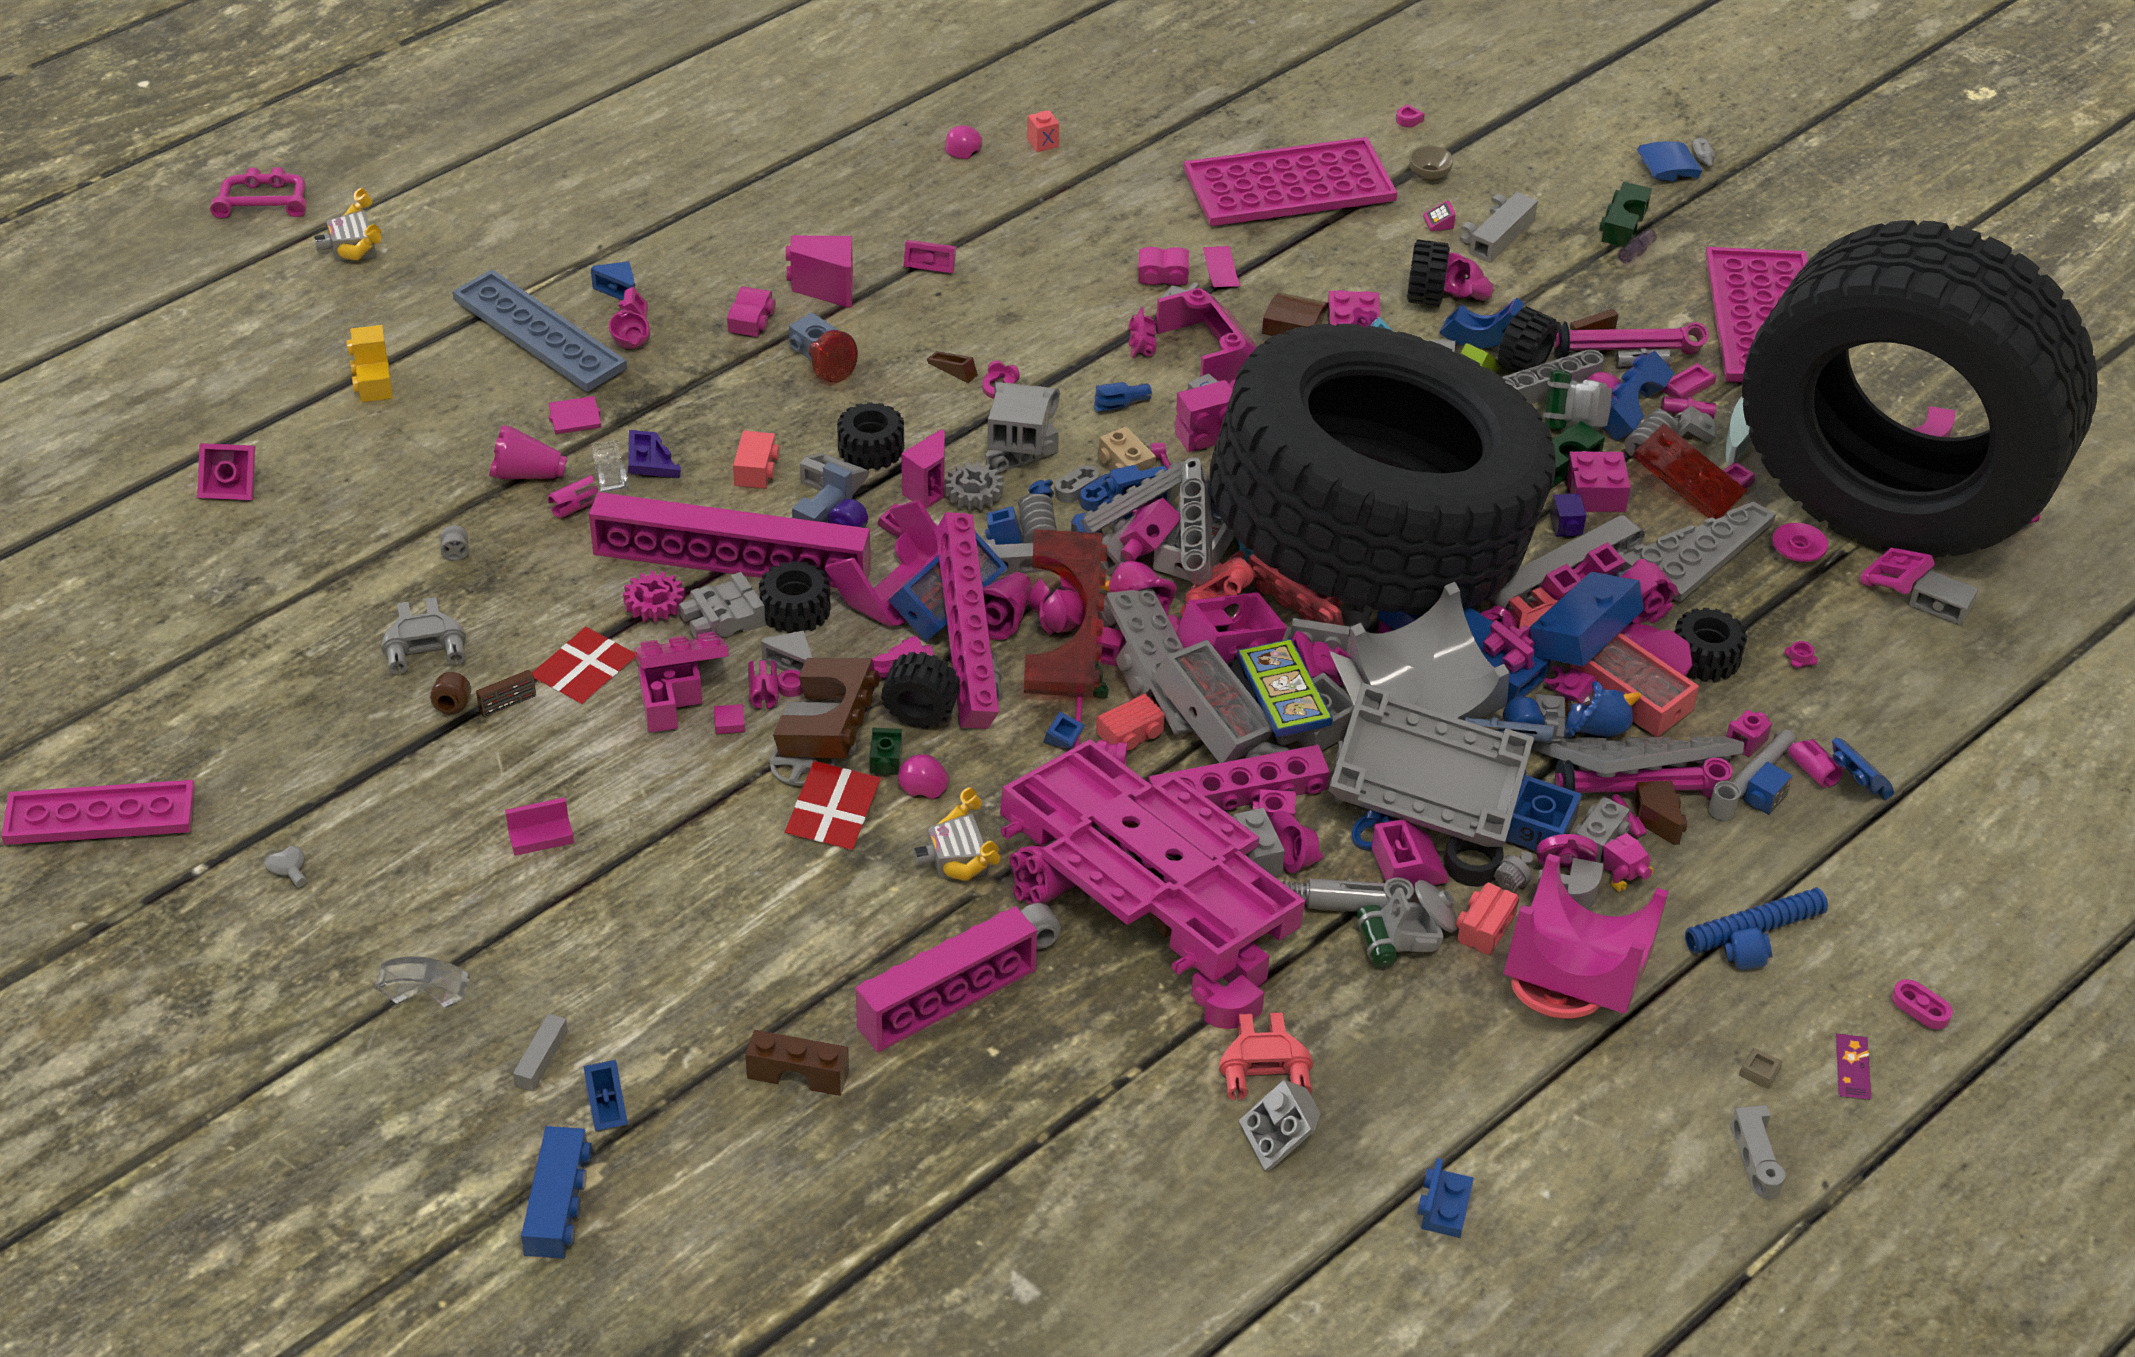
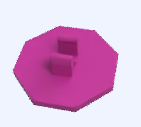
M1670 629L1648 634L1640 645L1684 676L1693 666L1690 643Z

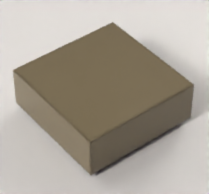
M1753 1048L1742 1065L1739 1076L1769 1089L1780 1071L1783 1061Z

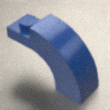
M1516 297L1498 313L1487 316L1473 313L1461 305L1446 318L1439 333L1463 346L1466 343L1476 348H1488L1499 345L1508 324L1522 309L1524 303Z

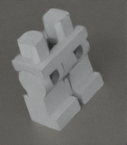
M742 572L731 575V581L721 585H709L700 590L699 588L691 590V600L679 604V614L684 622L697 618L690 621V630L695 639H698L697 634L714 632L717 636L728 637L738 630H742L744 633L766 626L765 606L756 592L752 590L751 585Z

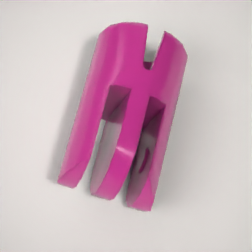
M592 475L548 495V503L556 502L557 504L551 508L556 517L563 518L593 504L596 495H591L598 492L597 485L584 487L595 481Z
M754 660L748 663L750 702L754 707L761 709L762 700H765L767 709H770L777 704L779 699L776 661L771 660V675L766 674V661L759 660V675L756 676Z
M1814 739L1799 741L1789 747L1788 753L1790 757L1822 788H1826V786L1832 787L1842 777L1843 768Z

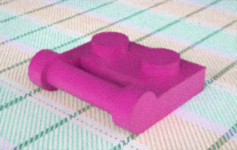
M1890 548L1862 572L1860 580L1865 586L1873 587L1878 585L1893 588L1898 593L1908 594L1912 590L1913 583L1923 577L1935 563L1932 555ZM1884 573V574H1889V575H1894V576H1899V577H1898V578H1894V577L1885 576V575H1881V574Z

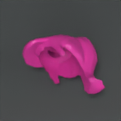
M1449 252L1444 293H1450L1455 298L1460 299L1470 296L1477 301H1486L1492 298V293L1494 292L1493 283L1487 277H1484L1481 268L1471 259L1458 253Z

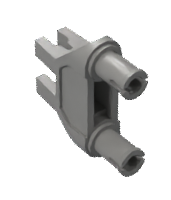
M436 597L425 599L426 614L411 616L409 602L397 603L399 618L387 630L381 643L382 652L388 656L389 671L392 674H398V665L400 666L401 674L406 672L408 664L405 655L446 648L448 663L456 665L455 656L458 657L459 664L465 661L466 655L463 644L466 641V633L457 621L439 612Z

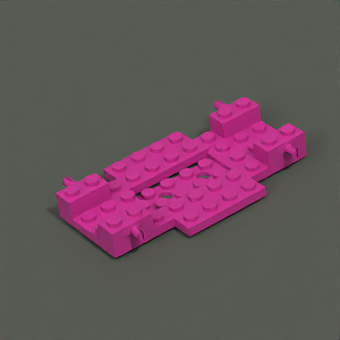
M1089 739L1002 787L1000 815L1010 822L1009 825L1001 828L1002 836L1005 839H1009L1019 832L1024 833L1040 846L1056 838V841L1042 848L1041 857L1121 921L1129 925L1148 912H1151L1172 929L1169 947L1182 957L1172 963V969L1174 972L1177 971L1178 975L1188 968L1194 967L1215 982L1236 968L1238 952L1241 948L1267 932L1280 941L1301 927L1305 900L1245 855L1258 847L1260 837L1175 774L1152 786L1123 764V762H1120ZM1124 821L1128 823L1136 822L1139 824V826L1136 828H1128L1124 826L1122 823ZM1095 823L1099 826L1100 832L1093 828ZM1104 835H1111L1115 839H1117L1120 842V846L1122 849H1120L1117 845H1115L1113 842L1107 839ZM1123 850L1135 853L1142 859L1143 865H1141L1139 862H1137ZM1166 855H1180L1182 859L1171 861L1166 858ZM1145 867L1156 869L1159 873H1161L1164 876L1163 879L1165 882H1163L1161 879H1159L1156 875H1154Z

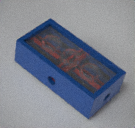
M975 531L983 588L991 584L1008 567ZM939 554L888 599L925 642L947 624Z

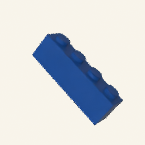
M545 1126L521 1234L524 1256L565 1259L567 1246L574 1243L575 1226L572 1225L573 1217H579L581 1198L578 1197L579 1189H585L587 1174L584 1165L585 1162L590 1163L592 1156V1143L587 1142L584 1128Z

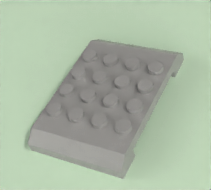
M1362 682L1328 791L1342 801L1398 819H1404L1485 847H1503L1534 737L1507 728L1501 733L1389 697L1391 691Z

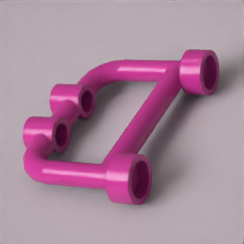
M251 167L247 169L246 174L227 177L222 182L219 195L213 198L211 202L210 212L217 218H226L229 216L232 206H285L286 212L290 216L300 217L304 215L307 206L306 200L303 198L305 181L299 175L286 174L285 170L280 167L273 168L270 174H261L260 170ZM284 183L295 184L292 196L229 197L231 187L237 184H245L250 188H256L259 184H270L276 188L282 187Z

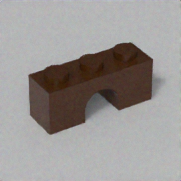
M754 1030L745 1054L747 1079L779 1084L782 1072L793 1071L807 1078L811 1091L841 1096L849 1073L848 1047Z

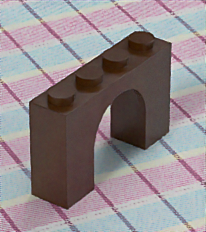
M807 658L799 674L805 699L842 700V702L834 709L819 715H781L773 733L779 756L846 758L851 746L855 744L859 726L863 725L864 714L867 707L871 705L873 692L879 686V672L875 670L872 658Z

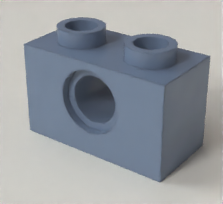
M811 312L789 325L790 346L823 369L848 356L847 335Z

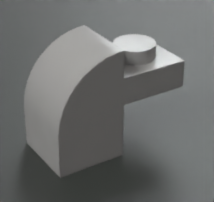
M1573 858L1570 875L1560 874L1570 896L1588 910L1596 902L1604 863ZM1540 870V871H1539V876H1538L1536 891H1537V888H1538V885H1539L1540 878H1541V875H1542V871H1543V870Z

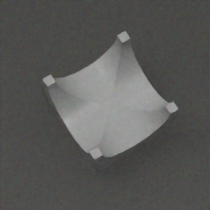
M1455 582L1444 586L1441 597L1428 612L1402 628L1386 633L1374 634L1366 632L1361 623L1350 627V659L1354 660L1364 683L1391 691L1389 697L1464 721L1465 717L1479 719L1507 706L1510 673L1505 664L1494 668L1481 652L1465 618L1460 590Z

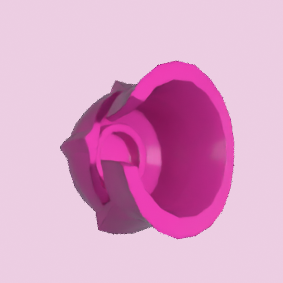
M1060 571V581L1062 588L1067 590L1056 589L1045 601L1051 592L1042 579L1039 578L1029 596L1030 607L1040 615V624L1050 635L1054 631L1056 633H1064L1077 628L1082 622H1087L1090 613L1089 603L1082 596L1080 581L1074 575Z

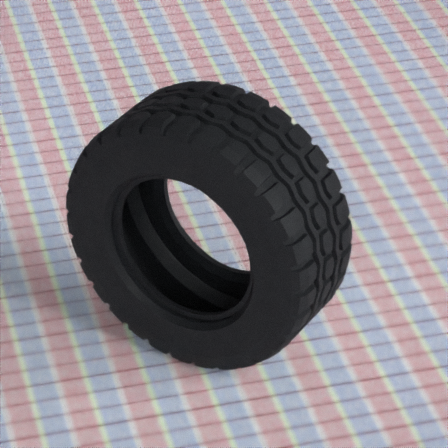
M1914 220L1892 221L1886 225L1880 223L1862 228L1855 233L1852 232L1830 243L1826 248L1816 253L1795 276L1759 328L1747 354L1742 383L1743 412L1746 425L1750 427L1749 435L1756 452L1762 454L1761 461L1773 478L1780 479L1779 486L1794 502L1801 501L1803 503L1801 508L1819 522L1825 520L1828 522V527L1847 538L1853 535L1857 538V542L1879 550L1884 546L1887 550L1890 548L1932 555L1933 558L1945 557L1948 553L1951 556L1973 553L1978 549L1983 550L1992 547L2022 530L2044 510L2051 500L2090 429L2092 416L2097 404V365L2093 355L2092 342L2086 327L2081 326L2082 319L2070 299H2062L2064 291L2048 274H2038L2040 267L2023 254L2019 253L2015 256L2011 254L2012 247L1990 236L1983 240L1981 239L1980 232L1957 225L1953 230H1950L1948 224L1923 220L1917 225ZM1868 343H1897L1921 349L1940 358L1957 370L1976 391L1985 408L1990 429L1965 437H1939L1915 431L1896 422L1878 409L1861 389L1853 374L1849 359V349Z
M1332 324L1309 325L1308 328L1298 327L1290 329L1283 334L1279 333L1272 336L1255 348L1241 366L1212 455L1210 482L1216 508L1219 509V514L1227 527L1233 530V535L1247 549L1253 550V554L1270 567L1278 568L1280 574L1298 584L1308 585V589L1330 598L1333 596L1338 597L1339 601L1360 607L1367 605L1374 610L1397 613L1398 610H1401L1405 614H1425L1436 604L1443 593L1444 586L1456 583L1460 590L1462 608L1465 609L1493 597L1515 576L1524 559L1555 478V446L1546 423L1542 422V417L1534 406L1526 402L1527 399L1515 387L1506 384L1505 379L1492 370L1480 366V363L1461 353H1455L1452 349L1436 342L1425 341L1421 337L1400 331L1393 332L1386 328L1375 326L1363 327L1358 324H1337L1336 326Z

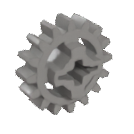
M966 462L963 468L956 465V471L949 470L948 477H945V495L950 496L951 503L958 501L959 508L968 505V510H972L973 506L983 510L984 504L992 507L993 501H1000V495H1003V476L998 475V469L990 470L989 464L981 467L980 462H976L975 466H971L969 462Z

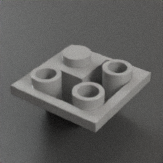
M1283 1080L1248 1111L1239 1122L1264 1170L1269 1172L1315 1131L1321 1113L1307 1088Z

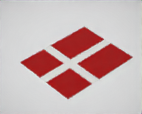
M584 627L534 670L532 674L540 682L583 704L636 656L633 651L588 627Z
M813 761L784 833L853 850L881 777Z

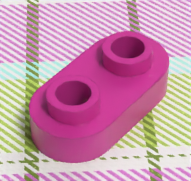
M1911 979L1900 980L1894 987L1892 1000L1898 1008L1929 1028L1943 1029L1948 1026L1953 1010L1946 1000L1919 982Z

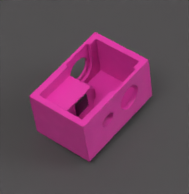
M1257 592L1188 601L1176 634L1184 648L1208 640L1228 665L1230 660H1234L1237 650L1282 641L1287 627ZM1230 604H1239L1237 613L1230 618L1224 609Z

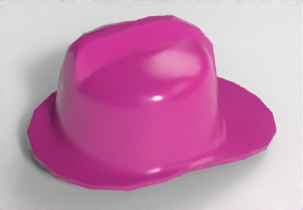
M1277 811L1272 815L1270 821L1285 850L1283 866L1289 873H1296L1301 868L1308 867L1314 862L1323 859V855L1319 850V838L1314 830L1300 825L1287 811Z

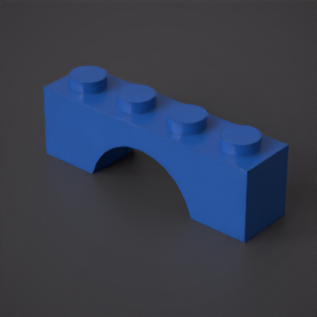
M1655 350L1646 356L1640 354L1631 363L1633 367L1622 375L1623 381L1612 389L1613 395L1611 396L1608 424L1604 428L1615 441L1633 432L1644 417L1639 405L1638 393L1648 398L1665 388L1675 374Z

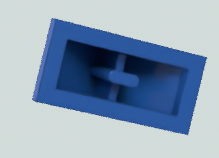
M629 261L596 265L591 268L592 287L597 291L622 301L625 290L631 287L635 288Z
M616 1059L583 1066L587 1097L595 1131L627 1125Z

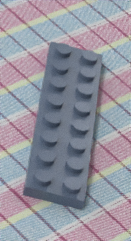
M493 269L452 291L453 300L586 392L627 369V361Z

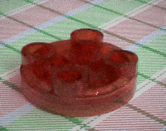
M839 330L827 331L817 341L812 342L809 347L813 369L817 378L831 383L844 381L851 375L856 366L858 358L857 345L853 337L846 332Z

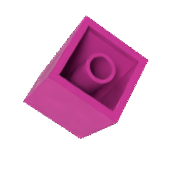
M791 235L790 246H786L785 257L786 261L791 262V266L786 268L787 281H791L792 291L840 306L852 307V236Z

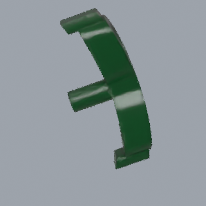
M1093 661L1092 666L1087 670L1086 676L1087 681L1092 684L1091 693L1095 697L1107 698L1109 689L1106 683L1102 681V668L1098 661Z

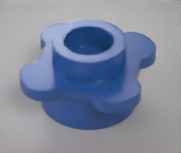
M1048 479L1045 482L1044 480L1034 482L1028 489L1029 494H1044L1052 498L1054 495L1051 489L1053 481Z

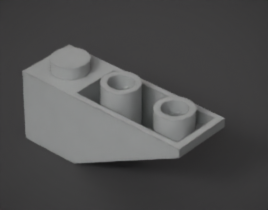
M1049 421L1041 455L989 450L985 454L986 465H990V470L998 469V473L1058 453L1059 432Z

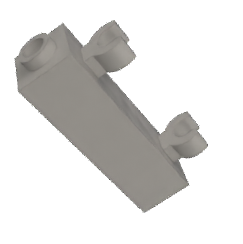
M1516 192L1508 201L1501 194H1496L1492 197L1491 201L1497 204L1490 208V212L1493 215L1478 229L1471 222H1466L1461 227L1462 230L1468 232H1465L1460 237V240L1464 243H1471L1469 254L1491 263L1535 221L1537 200L1519 192Z

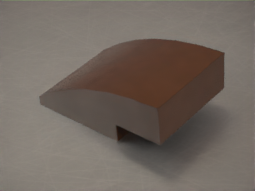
M1277 293L1271 300L1263 317L1262 334L1274 336L1279 333L1283 334L1290 329L1298 327L1308 328L1309 325L1322 324L1329 302Z

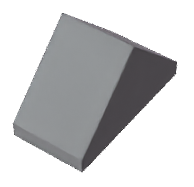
M804 631L767 637L761 641L762 660H765L766 664L771 665V660L776 661L777 668L783 671L797 670L801 672L806 659L813 658Z

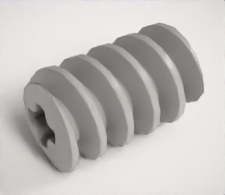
M1655 409L1626 438L1625 449L1628 455L1639 460L1653 459L1678 434V423L1666 411Z
M1027 494L1019 498L1018 506L1024 543H1041L1047 539L1057 540L1058 533L1052 499L1044 494Z

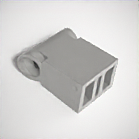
M995 382V398L988 417V449L1041 455L1049 419L1053 418L1058 408L1060 399L1059 389Z

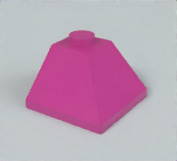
M200 443L197 498L253 500L255 446Z

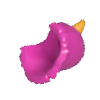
M1131 560L1119 564L1110 580L1099 583L1101 589L1109 592L1140 591L1151 588L1156 594L1167 597L1169 605L1172 603L1177 591V586L1174 582L1159 578L1155 571L1144 563Z

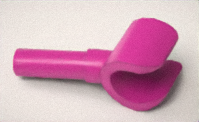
M1150 443V451L1156 456V459L1160 458L1167 470L1170 469L1169 465L1171 464L1166 456L1165 443Z

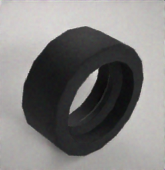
M1452 836L1446 846L1445 869L1449 876L1458 883L1466 886H1484L1488 882L1491 883L1496 880V877L1493 875L1503 860V847H1485ZM1466 850L1478 851L1488 856L1491 862L1480 866L1470 865L1459 859L1457 854Z

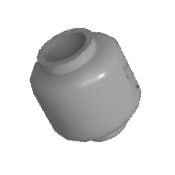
M1033 903L1021 910L1022 914L1037 929V949L1049 947L1058 939L1061 926L1058 918L1047 905Z

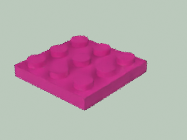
M714 632L697 634L698 639L691 640L686 639V636L669 638V643L659 644L657 640L644 641L640 643L641 647L634 648L636 660L641 669L727 657L729 652L728 645L719 635H715Z

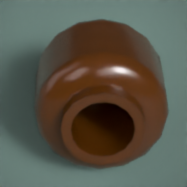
M443 673L436 679L431 689V704L443 714L454 715L461 712L471 696L472 688L470 682L460 673Z

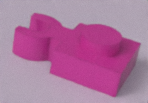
M1559 666L1552 668L1557 676L1555 679H1544L1549 689L1556 690L1559 696H1564L1565 699L1578 704L1584 702L1593 690L1592 682L1596 681L1594 676L1571 668L1568 674H1565Z

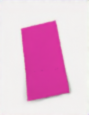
M1230 246L1203 247L1213 287L1240 286Z

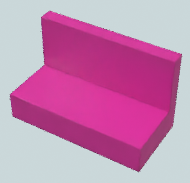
M565 797L505 810L508 834L514 856L574 843Z

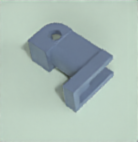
M828 462L823 467L824 488L811 500L803 497L792 508V518L828 523L830 511L841 501L852 499V472Z

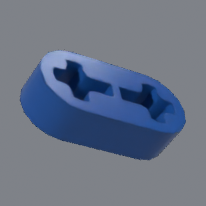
M1110 473L1102 475L1081 490L1080 506L1084 510L1097 511L1098 506L1103 503L1104 499L1109 498L1105 490L1104 480L1109 478Z

